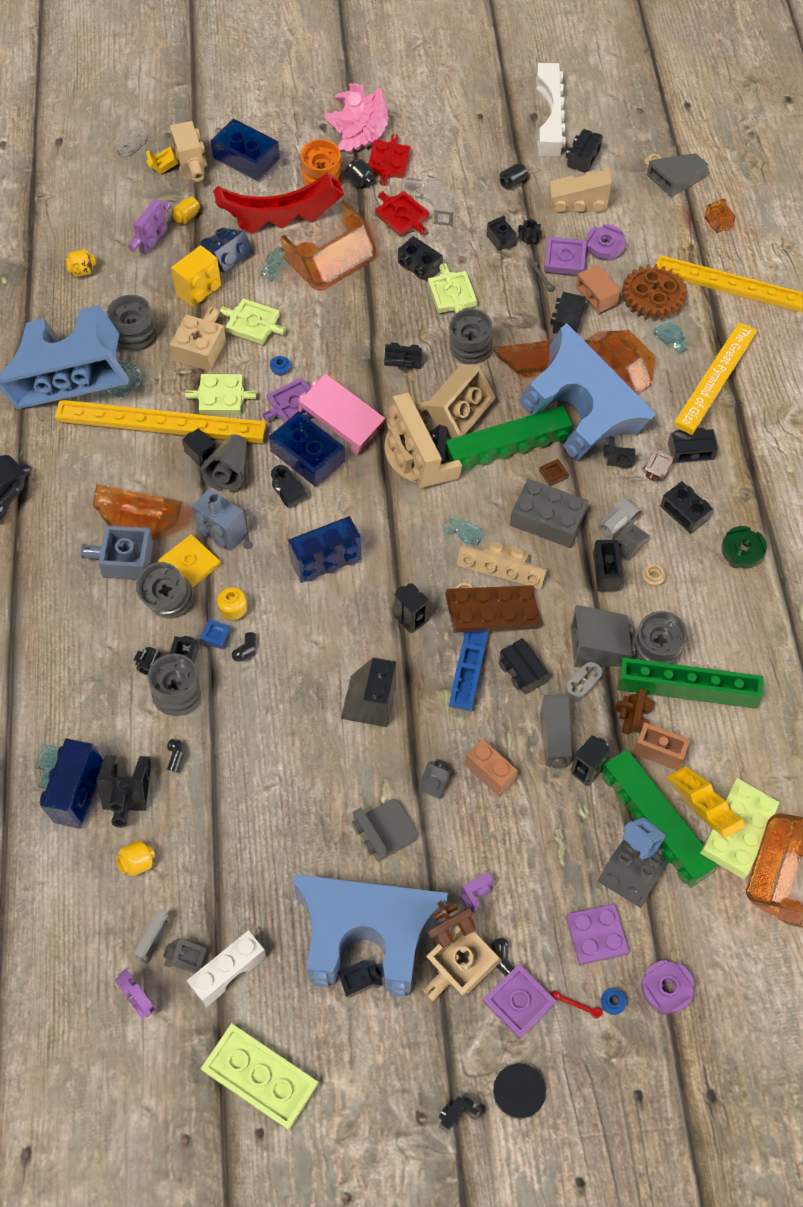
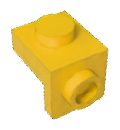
M171 146L157 155H154L150 150L146 151L148 157L146 160L147 164L160 175L179 163L175 150Z

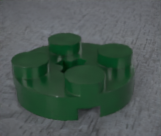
M737 526L727 532L722 541L721 551L731 567L751 568L762 562L767 550V543L761 533L758 531L755 533L747 526ZM740 544H743L745 547L748 546L749 548L747 550L740 549Z

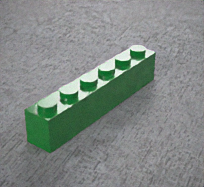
M564 406L540 412L534 416H526L446 440L445 455L449 462L460 460L462 464L461 471H465L477 465L488 464L490 461L505 459L510 455L525 453L530 449L545 447L557 441H565L572 432L573 424Z
M623 657L618 671L617 690L638 693V689L642 688L646 690V694L756 709L763 697V676Z
M626 749L604 763L601 771L602 779L616 791V796L620 803L630 809L634 821L644 817L666 835L659 848L665 861L672 864L677 870L679 879L692 888L713 874L718 864L700 854L703 844L631 753Z

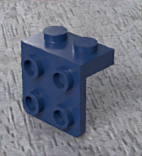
M225 227L216 230L215 235L205 238L200 242L202 247L217 257L218 267L224 273L254 252L244 231Z

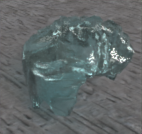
M118 361L129 377L128 384L106 390L112 396L124 397L139 387L141 374L137 365Z

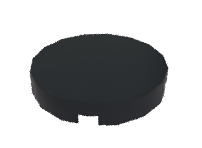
M516 1063L508 1065L499 1072L494 1081L493 1097L497 1107L506 1116L512 1119L523 1120L531 1118L541 1109L546 1097V1086L544 1079L536 1069L527 1064Z

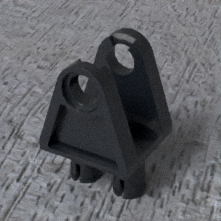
M116 755L105 756L97 777V784L102 809L114 812L111 820L113 826L118 828L125 827L129 810L146 811L151 775L150 756H139L133 776L117 777L118 763H115Z

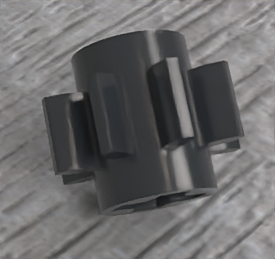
M532 219L524 220L523 225L518 226L519 239H522L526 244L536 243V238H541L542 235L541 224Z
M146 647L142 652L138 650L134 658L137 671L148 675L150 666L161 657V653L151 647Z

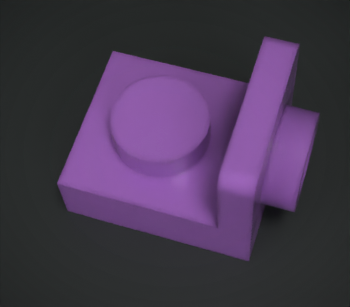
M489 872L462 886L460 899L465 908L470 907L473 914L478 912L479 903L475 896L481 898L491 891L493 878Z

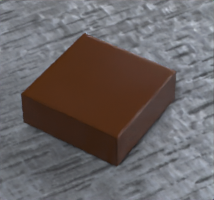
M559 459L547 463L539 469V472L550 487L569 477L568 472Z

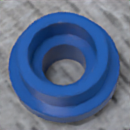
M284 356L274 357L270 361V369L274 374L283 376L290 369V361Z
M610 988L604 991L600 1003L606 1013L618 1015L626 1008L627 1000L622 991ZM609 998H617L618 1004L612 1005L609 1001Z

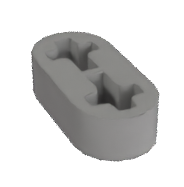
M593 662L586 663L568 681L566 694H568L569 699L573 701L582 700L599 683L602 669L598 664ZM588 672H595V676L592 675L588 679H585ZM582 684L580 691H572L573 687L577 688Z

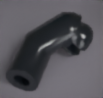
M253 632L245 633V643L232 651L231 655L234 661H245L255 654L256 634Z
M170 739L167 744V750L172 751L167 770L178 773L184 757V744L179 739Z
M501 937L493 941L491 949L502 960L496 967L506 977L515 967L506 959V950L509 947V943L505 938Z

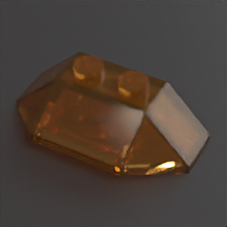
M630 330L599 331L584 340L637 395L652 386L655 355Z
M553 340L495 346L493 349L497 357L516 373L522 376H530L535 372L543 373L547 369L550 359L549 346Z
M96 484L93 501L94 508L108 526L150 528L153 540L159 538L178 523L182 501L166 496Z

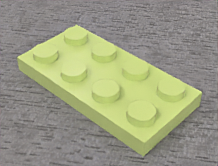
M736 778L725 800L728 803L729 809L743 819L745 827L725 839L715 830L711 829L700 854L740 878L745 879L751 870L780 802Z
M232 1023L201 1067L202 1072L288 1131L319 1084L318 1081Z

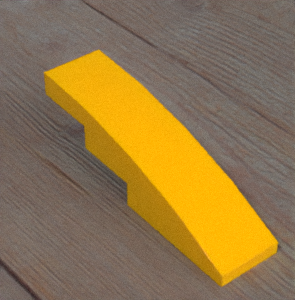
M685 766L666 776L667 781L682 799L724 839L745 827L743 819L729 809L727 801L713 791L711 783L689 767Z

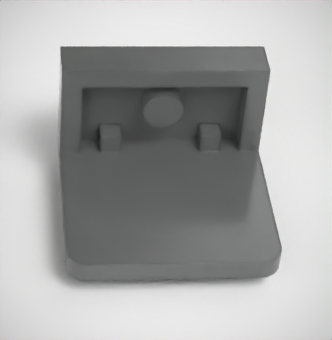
M391 799L367 813H364L361 807L353 811V821L351 824L357 835L361 834L365 840L363 844L370 856L373 854L377 862L418 839L417 831L396 799Z
M623 839L607 862L597 882L641 908L666 867L667 862L658 854L642 860L639 857L641 853L634 850Z

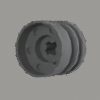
M124 295L110 303L107 314L119 332V347L126 350H137L146 347L154 340L156 332L149 302L145 298L138 295Z
M475 308L458 311L452 317L449 323L450 351L453 357L459 362L466 364H476L485 360L492 350V321L485 312Z
M156 562L147 566L139 574L136 582L138 597L158 616L166 619L176 618L184 614L191 606L193 601L192 585L172 564Z
M656 611L645 616L640 622L635 641L636 657L639 660L676 664L681 657L686 643L687 630L685 624L678 616L666 611Z
M168 654L158 658L150 666L148 682L153 703L159 711L166 715L179 716L187 714L198 705L201 698V689L197 667L191 659L185 655Z

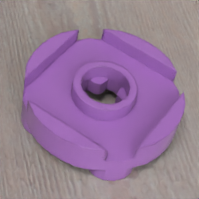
M604 224L603 227L599 228L595 226L588 232L586 250L589 254H593L598 258L613 261L624 251L626 239L623 237V232L616 226Z
M661 960L648 968L641 982V988L646 1002L662 1015L675 1014L684 1010L691 1002L694 993V980L690 972L682 964ZM663 981L674 984L672 988L673 993L663 991Z
M124 969L120 972L114 981L127 999L132 996L129 1002L141 1019H144L146 1016L148 1018L156 1012L155 1008L128 970Z

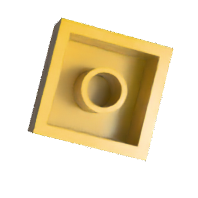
M201 245L171 267L176 295L191 307L201 302L207 295L216 291L221 286L217 257Z

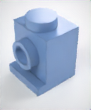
M643 817L628 822L624 827L622 838L634 850L641 853L639 857L644 860L657 853L666 835Z

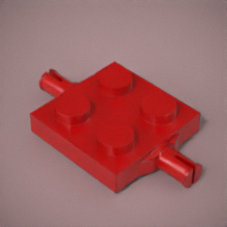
M394 134L391 135L390 142L374 139L368 165L373 168V173L381 176L379 180L380 185L383 184L384 180L383 186L387 185L388 177L404 179L411 146L397 144L399 139L397 134L395 139Z
M384 191L378 194V198L384 203L375 209V215L401 237L412 229H415L421 235L426 233L427 228L420 223L429 218V212L405 191L389 197Z

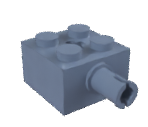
M209 488L192 505L198 532L205 537L209 536L220 548L225 547L232 551L248 533L243 510Z
M105 526L102 545L82 544L81 558L99 559L98 565L102 576L105 578L138 579L139 574L150 565L153 548L150 528Z

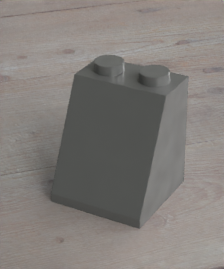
M576 605L571 623L574 667H583V665L589 662L596 663L600 667H620L623 657L635 658V645L631 644L630 637L633 636V626L628 622V615Z

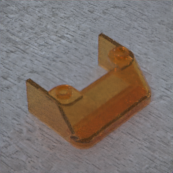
M345 200L341 201L342 225L348 231L322 247L317 248L311 242H304L295 246L285 235L281 236L283 259L313 289L318 291L329 288L376 258V247L364 219Z
M778 813L771 816L767 822L748 881L746 895L753 905L785 924L803 928V906L800 902L789 899L801 857H803V817Z

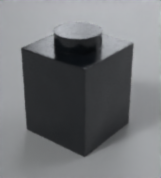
M199 428L188 433L182 439L184 452L200 467L216 450L215 443Z

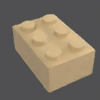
M460 364L425 406L436 426L441 424L447 427L446 438H456L467 433L496 397L479 365Z

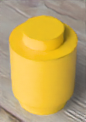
M194 197L184 198L172 208L173 219L177 223L186 224L198 214L200 209L199 202Z

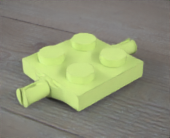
M444 263V266L443 264L439 266L441 275L428 278V286L438 313L455 311L457 313L464 308L477 305V300L466 271L458 273L449 272L447 264Z
M242 299L239 306L233 310L224 306L220 309V315L230 317L225 327L226 333L261 345L264 344L271 332L282 336L285 333V327L275 324L280 316L279 310L246 299Z
M201 374L198 390H185L186 399H198L199 414H241V406L244 399H257L256 391H244L242 374Z

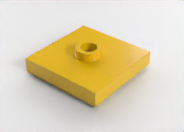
M192 534L158 560V562H166L175 566L189 580L192 588L221 565L220 560Z

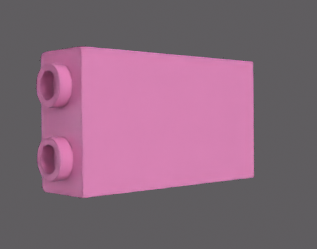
M324 374L321 379L317 378L312 383L308 393L304 392L298 399V411L300 413L306 410L352 445L351 452L356 456L382 429L385 421L382 415L327 374Z

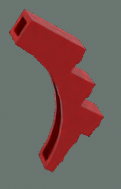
M329 173L324 174L315 182L301 189L275 196L256 197L230 192L220 186L213 190L216 205L220 209L230 212L232 216L237 218L238 226L251 234H254L268 221L273 225L275 224L283 228L297 215L301 219H306L312 223L344 196L340 181Z

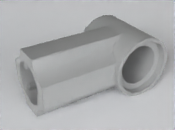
M622 497L615 504L612 512L599 523L598 528L604 536L613 538L627 524H633L642 510L626 497Z

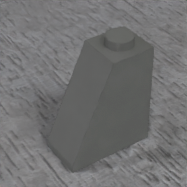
M696 153L654 159L649 161L647 176L672 198L705 179L709 164Z
M568 694L544 695L540 710V723L545 765L552 766L553 768H563L570 764L572 757Z

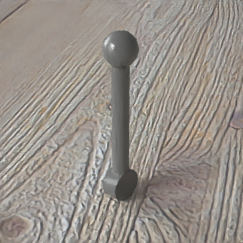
M532 261L530 268L537 272L545 283L546 289L552 291L554 289L553 284H550L539 270L538 263Z
M243 509L244 517H245V522H246V527H247L246 517H247V515H248V512ZM246 533L243 547L250 549L252 543L249 541L248 533Z

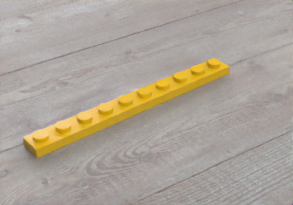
M67 400L59 401L55 414L56 422L187 435L199 428L209 438L225 440L229 435L237 434L242 436L246 442L262 444L267 428L265 421Z

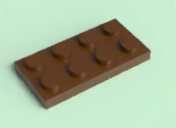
M532 585L447 589L445 592L454 633L539 629L542 625Z

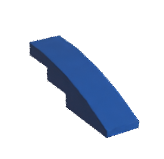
M489 631L465 632L449 707L472 711Z

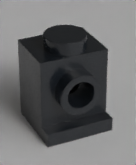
M504 215L487 223L486 236L498 251L515 244L516 232L507 223Z
M174 636L169 654H187L185 656L195 664L199 650L198 642L189 636Z

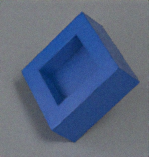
M208 620L200 637L201 643L222 649L231 631L230 626Z

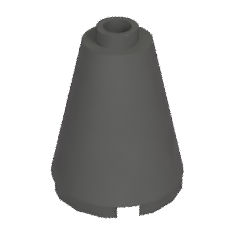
M237 434L229 435L201 466L200 470L203 473L202 478L204 482L217 491L230 489L229 492H233L242 484L247 442L242 436Z

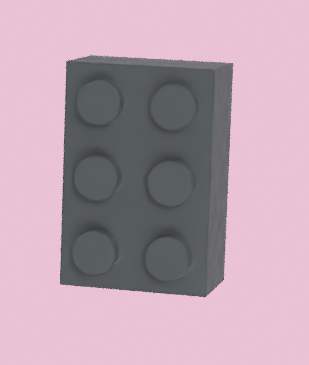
M527 478L511 512L510 526L571 548L586 515L589 501Z

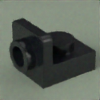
M363 960L338 972L346 997H352L371 987L379 988L383 985L381 970L374 961Z

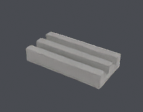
M159 908L133 953L137 961L143 964L148 962L171 921L166 911Z

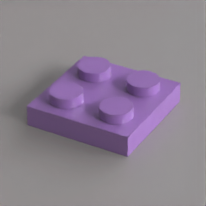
M548 237L544 272L578 275V273L583 272L587 241Z
M615 904L566 914L565 918L579 966L629 954Z
M518 964L482 1002L520 1040L556 1003V1000Z

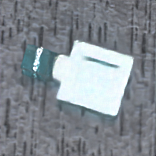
M277 246L273 252L270 251L265 259L267 266L261 271V277L269 273L271 282L277 277V269L281 264L285 249Z
M670 319L654 328L653 334L666 345L672 343L675 350L680 354L687 350L685 345L689 341L682 336L683 330Z
M450 515L449 522L453 526L443 525L445 533H458V537L466 544L477 547L481 542L482 529L464 519L461 522L455 516Z
M42 743L35 768L42 770L37 787L47 790L48 785L50 786L53 773L59 774L61 772L66 749Z

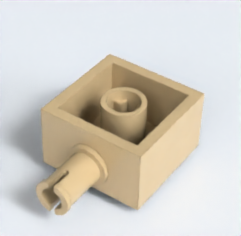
M192 121L170 125L173 147L183 180L191 178L196 182L203 180L205 176L204 167H207L205 156H202L205 150L203 142H199L200 133L198 128H194Z
M209 307L203 319L185 315L170 343L171 355L174 361L211 371L226 342L224 325L215 323L220 315L216 308H213L211 313L212 307Z
M457 925L451 931L455 942L445 948L438 944L426 956L435 965L439 973L422 989L433 1002L449 985H453L462 996L466 997L502 961L475 931L464 936ZM462 953L465 955L470 954L468 956L470 961L467 964L464 962L460 964L462 960L460 955Z

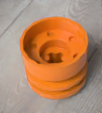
M316 139L308 142L302 148L301 170L303 183L306 186L315 182L326 173H329L339 181L341 180V153L335 143L330 140Z

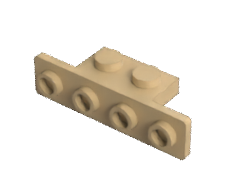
M487 541L483 551L461 545L457 559V566L526 586L532 585L533 588L537 589L542 588L546 574L545 568L527 563L528 552H524L520 548L503 546L499 542Z

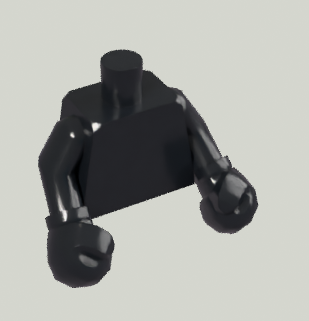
M9 455L0 456V522L5 518L7 510L10 508L9 505L23 490L26 476L30 475V468L27 464L18 465Z

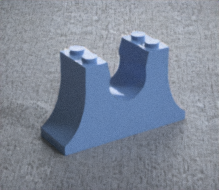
M100 305L81 309L76 318L75 329L62 341L45 319L27 322L18 351L11 362L0 372V390L16 409L127 385L129 377L116 360L119 332Z
M567 323L559 330L549 346L550 359L547 369L529 384L519 400L522 407L533 416L544 411L549 404L555 401L568 402L577 409L580 415V422L563 445L566 452L577 461L597 443L608 437L618 434L637 435L656 415Z
M295 874L294 888L296 899L305 908L311 921V942L306 968L309 982H313V985L317 987H328V984L334 985L339 975L338 972L341 970L340 959L345 948L355 941L367 940L377 944L385 955L383 959L385 991L390 992L389 994L395 997H404L405 994H410L417 951L426 933L439 921L435 922L432 914L440 910L437 903L441 900L446 906L448 893Z

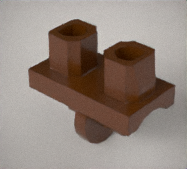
M639 688L638 693L623 696V701L615 703L614 709L620 713L619 718L624 720L622 733L627 735L633 731L641 733L644 722L650 724L649 720L641 717L642 713L649 714L654 706V701L645 696L646 690Z
M441 900L437 903L440 910L432 914L435 922L443 917L446 920L430 928L428 933L431 938L435 937L442 948H445L455 942L449 928L458 924L464 936L476 930L473 918L471 917L473 912L470 907H467L450 916V913L458 909L455 902L445 906Z

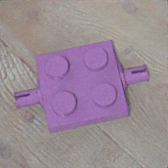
M155 198L133 224L135 237L128 245L130 251L134 252L138 247L139 252L147 254L155 246L158 239L166 233L165 215L171 208L169 202L165 201L162 205V201Z
M302 377L267 394V400L273 409L262 413L265 421L277 416L287 428H290L312 417L306 410L302 413L298 411L299 397L304 392L308 393L311 386Z

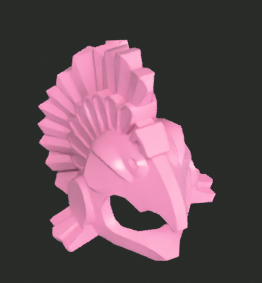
M350 83V91L341 92L334 96V99L342 104L344 109L340 112L334 111L331 114L326 111L325 117L327 122L336 128L337 133L342 137L338 145L340 152L346 151V153L350 154L353 150L359 151L362 146L364 148L372 147L374 139L381 138L382 133H385V127L388 125V110L386 102L383 101L382 89L379 87L375 93L366 97L363 93V85Z

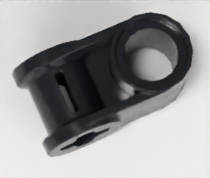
M278 465L272 469V487L287 508L307 498L306 490L294 477L289 468L284 465Z

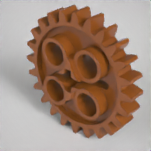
M647 264L646 269L639 266L638 271L633 269L632 274H627V279H624L622 299L626 300V306L631 305L630 311L637 310V316L643 313L644 319L648 315L651 316L652 320L655 319V316L662 320L663 315L670 318L671 313L676 315L677 311H681L682 306L685 305L688 291H686L687 285L683 284L684 279H678V273L673 275V269L665 271V266L661 269H658L657 264H655L654 268Z

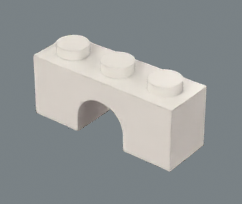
M248 930L190 977L187 983L202 1004L207 1007L226 992V986L233 978L242 972L249 973L267 958L265 950Z

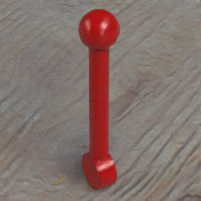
M556 990L550 993L556 1001H563L591 1013L594 1019H598L602 1015L600 1008L592 1009L560 995Z

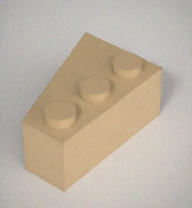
M610 166L605 167L604 171L596 173L589 171L584 176L574 178V175L550 181L548 191L549 211H607L612 184Z

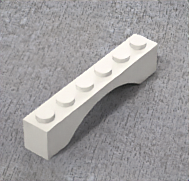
M559 63L537 64L536 90L545 98L551 110L550 117L539 128L538 156H560L561 148H565V137H562L565 133V123H562L564 122V110H561L564 106V97H561L563 95V84H560L563 80V71H560Z

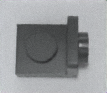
M631 524L622 530L616 539L618 540L620 555L626 560H630L635 551L647 543L650 535L636 525Z
M178 938L166 946L163 958H166L164 966H175L195 974L201 969L207 948Z

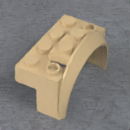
M408 392L393 396L391 406H389L390 414L389 419H387L389 432L386 436L384 447L389 464L400 476L417 483L419 488L458 480L462 468L460 460L440 464L442 458L424 422L428 421L429 412L425 406L428 401L414 404ZM402 434L405 438V445L407 450L404 448L400 440V435Z

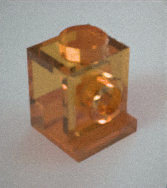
M724 198L708 204L704 217L716 234L732 228L736 218L734 213L725 204L726 200Z

